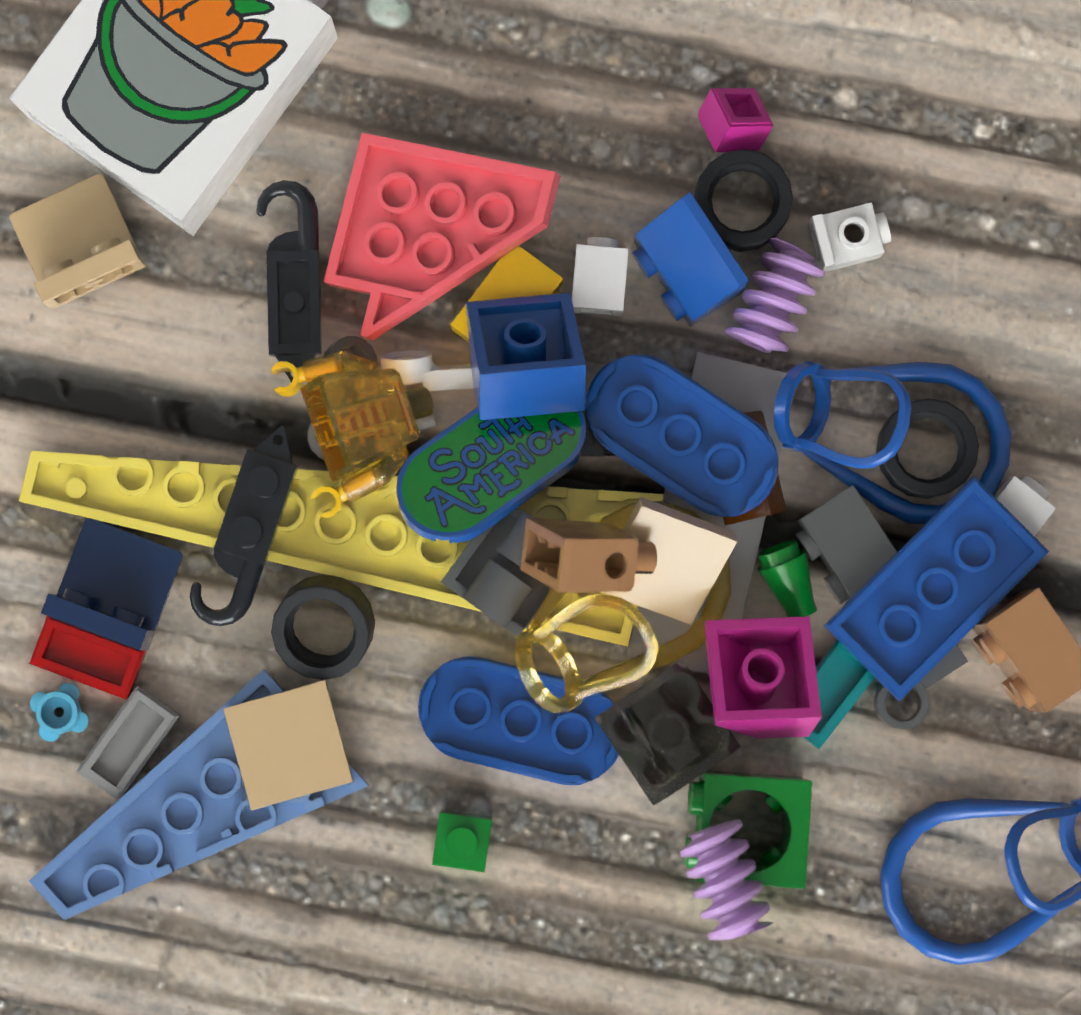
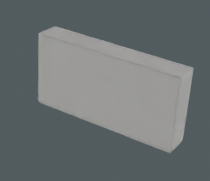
M136 686L77 769V772L118 801L128 792L181 715L141 686Z

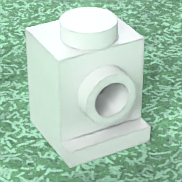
M872 202L824 215H815L808 222L818 265L825 272L879 259L885 253L883 244L891 242L887 218L884 212L874 213ZM849 225L858 226L862 231V240L856 243L848 241L844 236L845 227Z

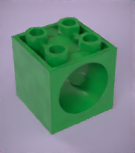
M699 770V782L689 781L687 812L690 815H697L696 831L709 827L714 810L720 811L732 800L731 794L742 790H758L766 793L768 796L763 799L776 815L778 813L781 814V838L777 846L769 848L759 857L761 861L755 863L756 869L746 876L744 880L761 881L763 886L806 889L812 781L803 777ZM685 837L686 847L692 842L691 837ZM684 857V865H687L689 869L699 862L698 858ZM696 878L698 882H705L704 878Z

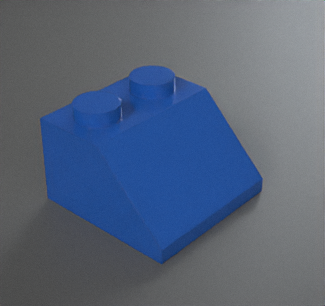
M691 192L683 196L635 234L634 243L638 247L632 252L635 261L647 278L656 275L665 288L666 292L660 295L672 317L676 321L684 317L690 327L742 294L749 281Z
M570 293L466 302L472 378L480 420L585 411L586 362Z

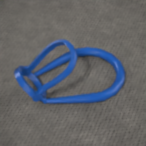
M805 361L791 368L783 378L776 395L773 412L774 428L779 441L783 443L782 447L802 452L848 487L854 485L859 495L878 509L906 523L925 525L946 503L940 505L914 504L844 466L861 469L874 468L890 460L901 448L909 428L911 415V399L901 382L947 384L967 394L983 412L991 440L989 461L979 482L993 496L1009 467L1011 431L1001 402L980 378L952 364L910 362L847 369H826L821 364ZM810 375L815 386L816 400L814 412L808 427L803 434L796 438L790 427L789 412L791 400L801 380ZM831 380L880 381L889 384L894 390L899 401L897 425L890 442L879 453L866 458L851 457L816 443L824 430L829 416Z
M1081 797L1071 800V804L1047 801L965 798L936 802L909 817L889 842L880 873L884 909L899 935L926 957L955 965L989 962L1021 944L1058 912L1080 900L1081 881L1047 903L1036 898L1029 890L1022 875L1018 859V844L1024 830L1028 826L1045 819L1060 818L1059 837L1062 850L1069 864L1081 878V851L1076 843L1074 833L1075 819L1081 812ZM1026 815L1012 825L1004 846V858L1008 875L1016 894L1026 906L1034 911L985 941L956 944L935 938L915 922L903 899L901 874L906 855L921 834L946 821Z

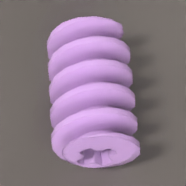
M770 238L768 242L777 253L763 252L760 262L768 271H754L751 276L752 282L760 290H745L742 295V299L751 309L736 308L733 314L734 319L743 328L727 327L725 333L734 340L764 353H771V351L788 352L789 346L779 337L780 332L797 333L799 328L788 316L790 313L805 315L807 309L797 300L798 295L815 296L816 290L806 281L807 276L823 278L826 272L815 263L816 259L804 250L778 238Z
M740 819L720 823L687 835L686 837H691L692 842L679 851L681 857L698 858L699 862L686 873L688 878L705 879L706 883L693 894L696 899L712 900L713 904L700 914L702 919L719 921L720 925L707 934L709 940L737 938L766 928L774 923L758 921L770 910L768 902L751 901L763 889L761 881L744 880L746 876L756 869L754 860L737 859L738 856L749 848L748 841L746 839L730 838L742 827Z

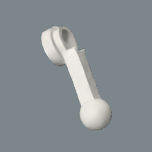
M426 350L393 351L380 356L381 372L387 374V382L390 384L405 385L422 382L423 392L474 388L471 364L439 366L433 361L432 352Z

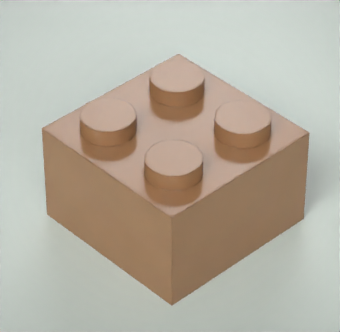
M1040 588L1020 591L985 615L973 627L978 636L972 639V643L988 665L995 663L1001 668L1007 677L1001 684L1007 695L1019 709L1025 706L1029 711L1049 712L1081 690V648Z

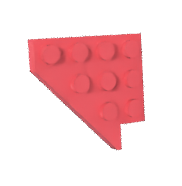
M362 132L323 282L332 287L370 295L360 336L369 340H375L547 228L561 176L555 171Z

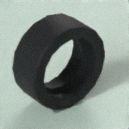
M748 149L725 152L711 161L698 178L694 193L695 200L727 248L737 252L760 249L769 243L770 238H776L789 219L793 203L790 180L780 164L764 153ZM744 170L756 173L766 181L772 191L773 206L771 214L762 225L752 230L739 231L730 229L720 222L713 210L712 196L714 188L721 178L731 172Z
M926 398L911 402L909 424L915 420L929 418L939 420L950 428L956 437L958 445L957 459L950 471L939 478L930 480L916 478L904 469L899 462L897 453L890 460L879 466L883 475L894 488L907 496L930 499L949 494L967 481L977 464L979 442L974 425L962 410L947 401ZM899 410L889 416L879 432L876 454L883 450L890 442L897 425Z
M322 574L305 578L289 589L274 613L271 635L275 650L287 667L303 677L327 680L342 677L358 666L373 640L375 618L370 601L359 587L342 577ZM318 598L331 600L343 607L352 618L354 626L353 638L348 647L340 653L330 656L314 653L303 646L296 637L293 628L294 616L299 607L309 600Z

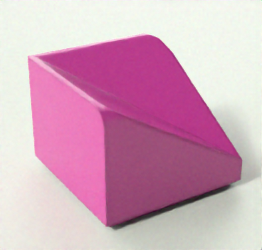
M711 88L698 112V118L715 152H730L742 149L758 151L763 146L774 126L755 88Z

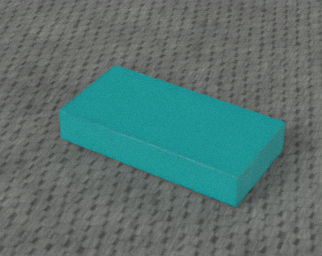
M838 640L833 643L816 665L822 718L810 736L803 738L817 749L822 747L875 678Z

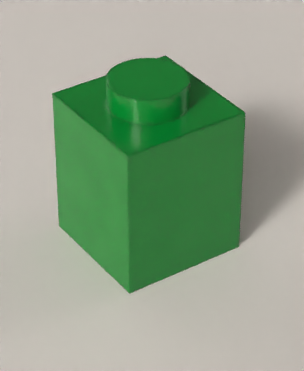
M441 809L432 865L484 873L493 817Z

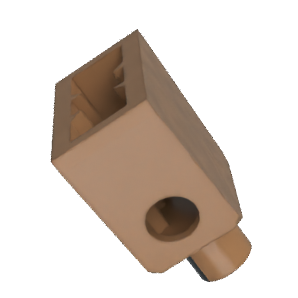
M526 518L520 570L557 592H629L634 587L635 574H652L655 571L657 550L654 543L638 542L637 537L612 524Z

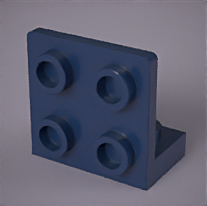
M87 518L84 521L57 595L48 593L41 614L135 649L148 651L181 565L183 553L100 521Z

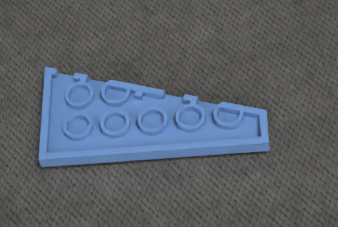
M263 669L30 879L29 882L61 918L65 920L369 786V784L349 763L354 782L255 810L250 809L223 708L284 692L285 690L269 672Z

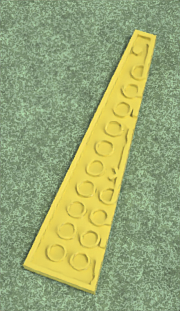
M31 451L19 502L214 548L242 465ZM297 470L267 561L320 574L342 577L349 581L482 612L441 583L470 540L457 543H449V540L442 541L439 539L433 541L413 531L407 525L399 510L396 492L398 476L379 475V482L352 495L351 498L343 502L341 510L336 515L326 518L320 515L333 510L336 505V499L332 493L325 491L311 499L313 492L323 486H333L336 488L364 474L346 472V477L332 482L328 471ZM548 486L518 508L534 518L607 523L623 530L640 497L662 505L664 494ZM602 592L562 593L540 626L628 647L638 605Z

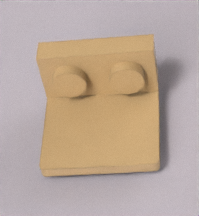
M96 174L13 212L9 216L38 280L33 283L42 303L52 310L146 267L107 180L102 174Z

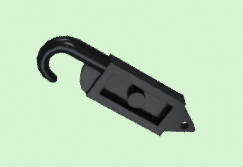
M282 180L272 183L263 190L257 200L256 214L260 217L264 216L268 204L278 196H288L297 205L298 231L286 232L277 236L269 244L266 256L270 357H276L278 362L287 361L298 368L311 366L316 355H322L318 208L315 197L307 187L296 181ZM285 372L292 383L293 377L291 372Z
M280 426L253 451L247 449L214 546V558L218 566L227 574L238 578L230 603L220 610L209 608L201 597V584L194 582L191 585L189 596L191 607L198 618L209 625L226 626L234 624L245 616L252 604L298 470V466L294 465L292 461L287 432L284 426ZM282 436L283 443L276 445L274 443L275 437Z

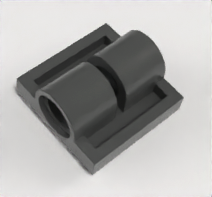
M517 508L485 532L471 539L441 583L527 643L562 593L557 592L520 570L526 518L534 517Z

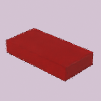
M47 616L29 664L127 700L132 693L147 651L135 649Z

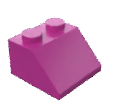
M810 617L706 620L704 628L715 725L756 739L809 737L822 718Z

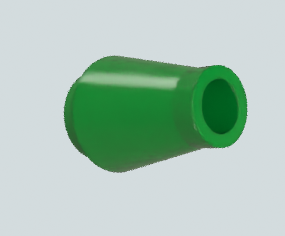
M797 540L779 543L758 554L761 566L757 570L784 609L787 617H807L818 610L813 597L807 553L805 550H800Z

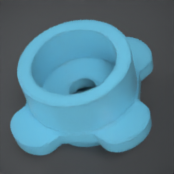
M64 683L57 691L48 694L37 692L32 696L30 708L36 712V719L40 725L38 732L43 740L53 742L59 738L60 734L69 731L79 733L87 728L89 717L81 710L78 701L80 690L76 685ZM56 708H63L64 715L62 717L55 715Z

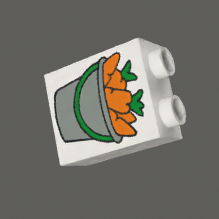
M81 0L16 88L10 99L33 122L194 236L338 39L332 17L323 11L329 0Z

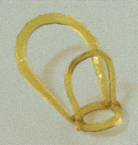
M654 501L703 520L694 511L666 501ZM631 503L603 517L598 523L612 524L623 530L637 503ZM729 559L726 561L710 590L702 615L686 633L660 646L657 644L656 636L647 619L637 608L624 598L609 594H594L584 597L566 607L547 624L542 626L541 623L566 594L551 588L530 621L529 628L522 631L514 639L517 643L515 648L516 664L528 692L541 707L551 713L568 712L576 708L585 697L630 684L645 676L651 669L670 664L698 650L706 641L705 621L722 620L731 596ZM602 606L619 610L637 627L646 644L647 651L581 680L568 649L553 632L567 620L588 608ZM537 642L546 647L561 669L565 684V695L561 699L553 696L544 687L535 671L531 648Z

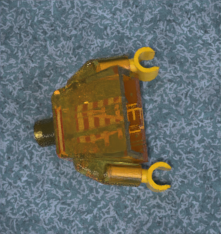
M345 351L305 360L303 366L298 368L287 361H280L271 369L273 375L283 372L293 373L291 384L286 387H277L274 390L283 397H291L301 390L331 481L335 482L341 479V485L336 488L333 486H323L313 492L311 499L319 496L324 491L332 493L336 499L334 509L321 514V517L327 518L336 515L341 510L343 502L347 499L355 502L386 486L407 460V445L419 439L420 432L416 420L433 414V400L427 388L421 386L405 391L400 373L396 369H380L374 361Z

